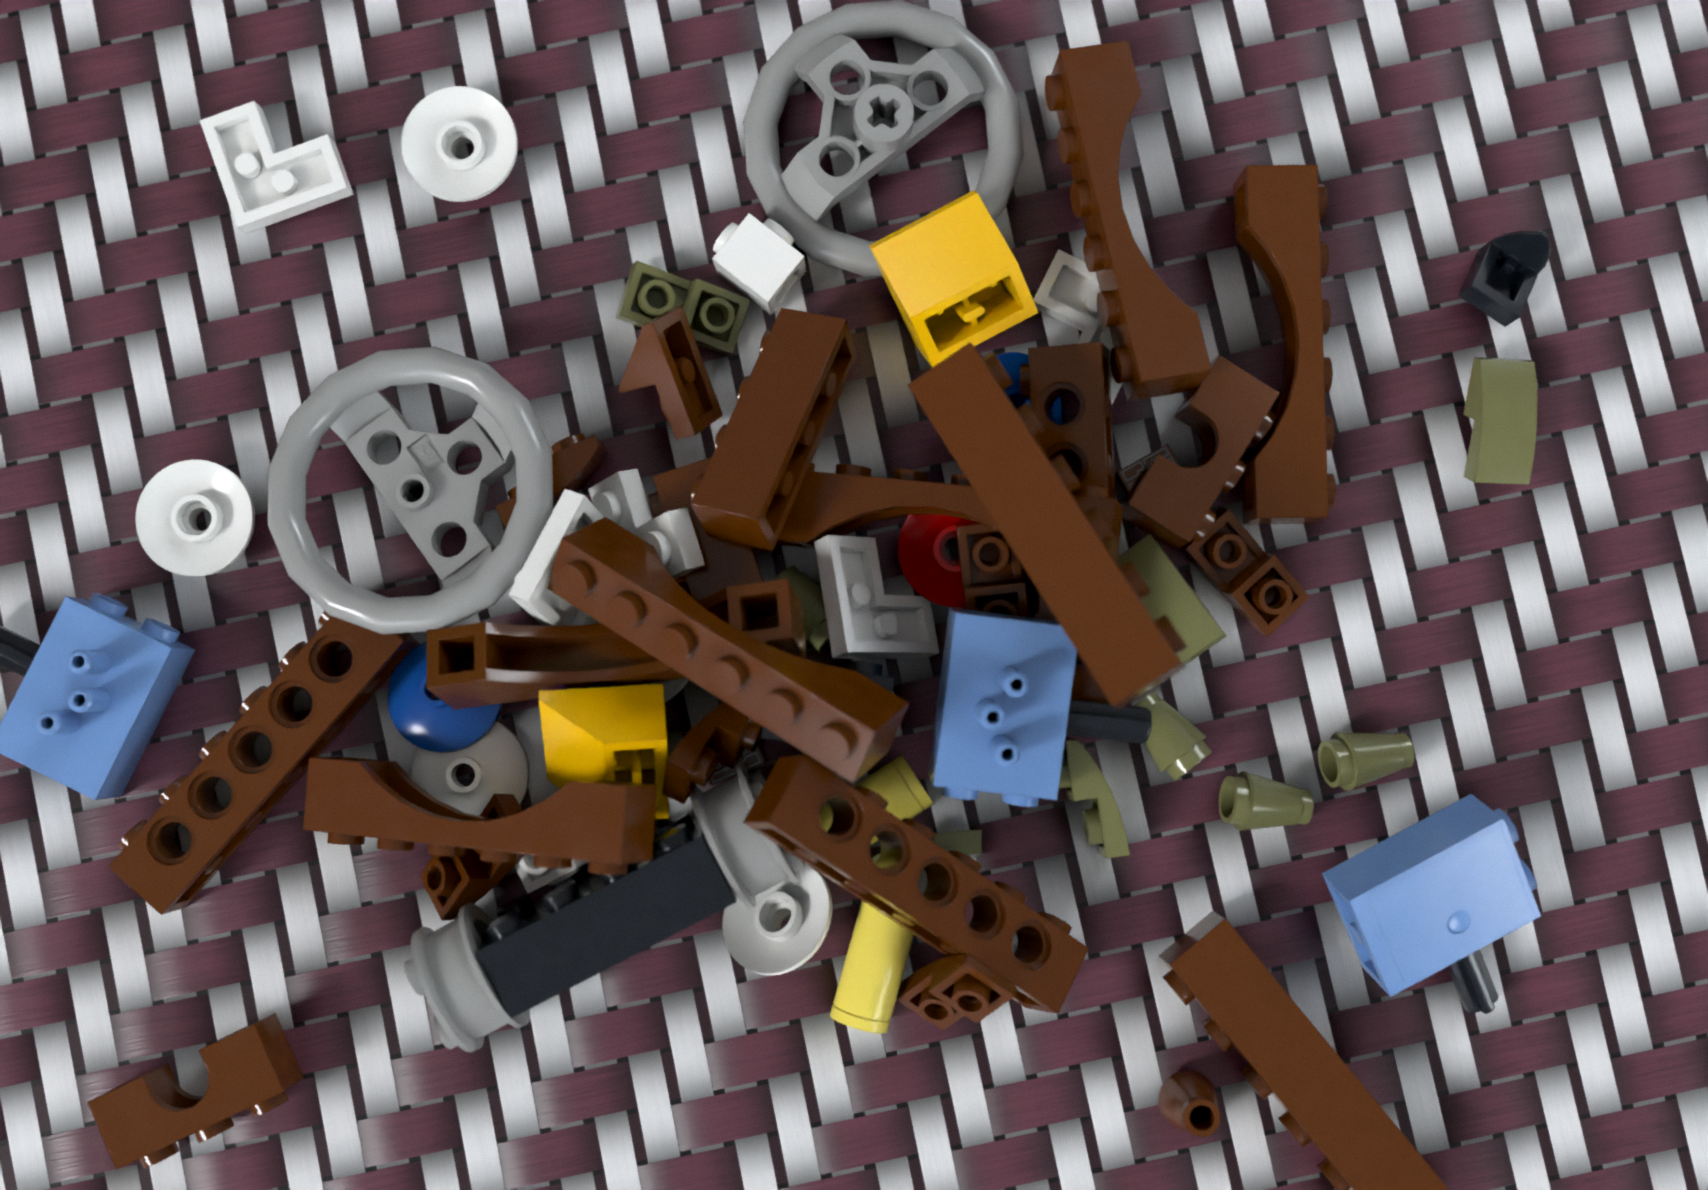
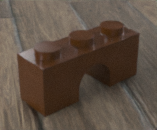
M1220 355L1210 362L1212 370L1196 390L1189 391L1174 416L1190 426L1201 440L1202 458L1198 467L1184 468L1158 454L1146 463L1120 504L1123 507L1122 518L1144 532L1151 534L1173 550L1190 543L1191 540L1198 543L1206 535L1217 516V513L1210 509L1220 491L1226 494L1229 493L1239 481L1247 466L1240 458L1250 442L1257 445L1264 438L1276 418V415L1269 410L1278 397L1279 392Z
M276 1013L199 1050L208 1073V1086L204 1096H194L185 1092L176 1082L167 1063L88 1101L87 1104L115 1169L117 1170L138 1159L143 1169L148 1168L179 1152L180 1150L176 1142L187 1136L195 1134L198 1143H201L233 1127L232 1115L250 1108L253 1117H257L287 1102L289 1099L285 1090L304 1077Z

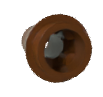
M1180 1071L1171 1075L1163 1083L1158 1096V1104L1163 1118L1171 1126L1190 1132L1198 1137L1209 1136L1218 1129L1221 1117L1218 1110L1217 1092L1207 1077L1195 1071ZM1199 1106L1195 1113L1190 1114L1195 1107Z

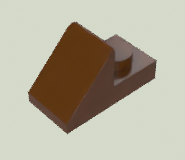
M683 306L672 308L642 326L619 386V393L655 385L660 397L662 412L669 420L676 440L697 435L723 416Z

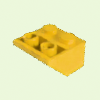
M975 190L869 245L914 345L932 368L969 342L976 346L1038 313L1016 258Z
M663 684L539 691L547 780L559 788H562L569 781L613 780L657 784L655 819L669 818V797L662 794L667 760Z

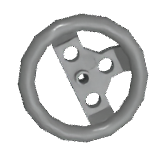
M903 0L844 4L797 27L761 68L743 120L746 174L767 217L777 222L789 232L795 240L793 243L813 260L864 277L882 276L869 247L870 244L876 241H867L831 229L822 222L824 217L837 203L970 102L980 100L986 114L988 154L975 191L980 196L992 219L995 220L1007 206L1023 158L1019 99L994 51L954 17ZM898 37L932 48V50L913 65L870 60L855 40ZM849 70L858 73L864 80L863 87L852 95L838 93L832 87L831 81L839 72ZM798 79H801L809 84L823 102L819 136L798 151L785 171H783L780 162L778 124L791 87ZM932 80L943 86L946 96L938 104L926 105L916 99L913 94L914 88L923 81ZM840 150L852 157L854 165L845 175L831 176L821 168L822 158L831 151Z
M435 346L378 351L328 375L289 417L268 469V527L288 576L330 616L382 635L427 632V630L450 627L493 606L514 584L515 576L523 568L554 509L552 450L530 401L489 364ZM434 383L467 394L478 404L472 417L449 434L412 430L405 418L380 391L390 386ZM330 428L344 441L442 582V590L431 595L388 598L350 584L322 558L306 520V476L321 439ZM399 437L401 441L399 456L389 464H379L377 460L379 445L387 438ZM468 447H479L482 453L479 467L470 474H458L456 470L458 455ZM516 460V503L502 540L496 547L482 528L490 485L511 470ZM452 528H464L467 536L464 549L453 557H445L441 551V540L444 534Z

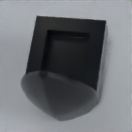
M1516 231L1505 233L1488 242L1478 250L1458 296L1504 327L1520 318L1537 276L1546 266L1550 256L1548 233L1542 231Z

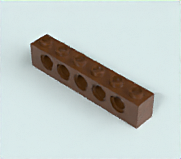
M1101 342L1028 348L1029 364H1021L1020 388L1023 399H1030L1032 411L1047 432V435L1038 440L1039 444L1050 460L1059 454L1063 455L1067 452L1077 453L1082 461V472L1078 478L1080 484L1108 489V498L1116 499L1109 348ZM1065 393H1074L1080 403L1077 417L1068 424H1057L1052 415V407L1055 400ZM1039 592V601H1032L1030 617L1057 620ZM1075 662L1071 698L1110 703L1085 662Z
M324 611L318 620L322 627L307 643L302 641L296 644L284 655L278 666L282 672L268 687H259L244 700L239 708V713L242 714V717L228 732L223 730L217 733L203 746L199 752V757L202 761L188 777L183 775L177 778L163 791L158 800L162 806L149 821L143 820L137 823L122 837L118 844L122 851L108 868L160 915L185 908L308 770L309 757H319L389 679L397 665L413 648L420 644L409 633L382 635L332 617ZM346 644L352 653V665L345 674L339 675L333 667L332 656L340 645ZM304 688L312 698V709L310 714L302 720L293 709V700L297 692ZM262 733L269 738L272 744V754L265 764L261 763L254 753L255 741ZM221 778L229 784L232 792L231 801L226 808L220 806L215 798V787ZM180 824L184 825L191 835V845L186 853L177 846L175 840V833Z
M807 754L779 757L743 823L944 955H970L1017 987L1016 994L1012 999L1023 1007L1059 1014L1089 949L1069 935L1072 928L1068 923L1052 914L1035 912L1025 905L1027 896L1020 890L1000 881L993 883L979 874L982 866L976 860L955 850L947 852L933 842L935 838L934 832L923 824L908 818L900 820L885 810L888 802L878 793L859 785L853 788L838 778L836 772ZM825 802L829 804L833 813L832 825L827 832L822 827L820 821V812ZM874 836L878 838L881 846L880 856L876 863L873 862L870 856V844ZM924 868L927 874V887L924 893L921 894L918 879ZM971 901L973 906V917L971 922L968 924L966 920V908L968 903ZM1016 933L1018 937V945L1014 953L1012 949V941Z

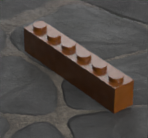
M969 342L909 383L908 387L1113 707L1121 709L1186 668L1178 653L1186 649L1187 645L1166 614L1155 621L1142 598L1152 593L1131 560L1119 566L1106 545L1116 539L1115 535L1096 507L1085 513L1073 496L1072 492L1082 485L1061 454L1050 460L1039 444L1038 440L1047 435V432L1027 402L1016 408L1005 392V389L1014 382L995 353L992 352L983 358L974 345Z
M1214 911L1210 912L1159 955L1170 969L1162 977L1185 1005H1188L1194 999L1209 1016L1201 1023L1202 1027L1224 1053L1231 1047L1237 1050L1247 1063L1239 1072L1263 1100L1273 1094L1286 1110V1112L1278 1117L1279 1121L1302 1148L1309 1142L1314 1144L1325 1158L1316 1166L1336 1190H1449L1226 918Z

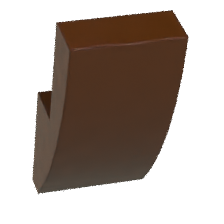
M583 433L574 434L556 442L551 447L553 451L554 508L564 489L578 492L596 473L607 457L608 452L604 444L595 435L585 438ZM516 486L507 492L509 500L495 506L505 528L516 503Z
M1219 508L1216 511L1217 516L1202 540L1198 543L1191 540L1190 543L1179 549L1213 587L1263 636L1268 637L1304 604L1310 596L1274 554L1263 551L1229 509Z
M977 522L955 524L965 609L1029 617L1021 562L1003 534Z
M726 702L720 704L684 736L667 758L662 794L685 804L696 784L702 787L708 784L718 762L734 769L745 749L754 752L762 740L763 726Z
M494 793L480 816L498 819L518 814L523 810L513 794ZM466 848L465 856L433 855L421 873L420 878L441 920H453L458 916L462 906L468 903L475 904L513 869L525 854H518L517 862L480 860V849Z
M956 954L938 959L901 981L897 1001L944 1031L963 1016H966L975 1023L980 1022L1015 997L1017 987L970 955Z

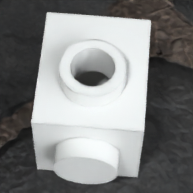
M748 213L739 226L734 222L729 224L719 235L713 246V251L716 254L712 260L717 274L769 315L773 314L806 273L805 256L791 246L795 241L794 238L781 225L770 218L761 223Z

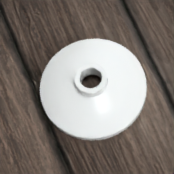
M466 86L443 88L423 98L408 115L401 135L402 158L406 169L414 181L429 194L453 202L476 200L496 190L512 171L518 151L516 128L504 106L490 94ZM464 143L474 145L473 153L465 159L456 158V150L460 145Z
M184 460L162 469L147 483L139 497L136 508V531L144 551L163 569L182 576H208L226 569L243 554L254 531L255 508L246 485L231 470L211 461ZM208 510L211 514V523L206 530L200 531L196 524L197 517L201 512Z
M496 721L492 729L480 741L466 749L450 753H436L418 747L412 764L411 778L437 800L464 813L480 816L494 793L513 794L519 805L522 803L529 783V763L525 749L517 736L505 725ZM464 763L470 765L475 772L474 781L469 786L461 785L456 778L458 767Z
M806 863L805 867L799 869L802 878L801 883L794 885L787 879L755 896L756 906L751 909L746 908L738 896H736V903L724 909L722 928L726 947L737 963L751 972L773 976L793 971L807 962L823 943L832 918L831 893L822 875ZM791 914L789 922L781 929L782 920Z

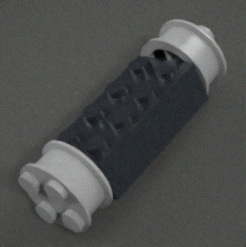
M739 763L735 766L737 775L705 792H702L695 786L690 793V799L696 817L691 819L689 813L684 812L658 826L656 830L659 836L653 839L652 860L628 864L627 874L584 873L582 867H579L553 880L549 884L552 891L531 901L528 894H525L506 903L496 911L498 919L493 922L480 907L473 903H468L460 908L458 919L435 931L429 927H421L415 930L411 938L412 959L405 962L404 969L414 991L420 996L425 995L435 1015L434 1024L442 1043L450 1050L459 1046L467 1052H475L483 1046L485 1035L507 1024L515 1028L527 1025L530 1020L531 1008L736 903V896H738L746 908L751 909L756 906L755 896L787 879L794 885L801 883L802 878L799 869L805 867V863L743 823L767 780L762 770L758 769L750 773L743 763Z

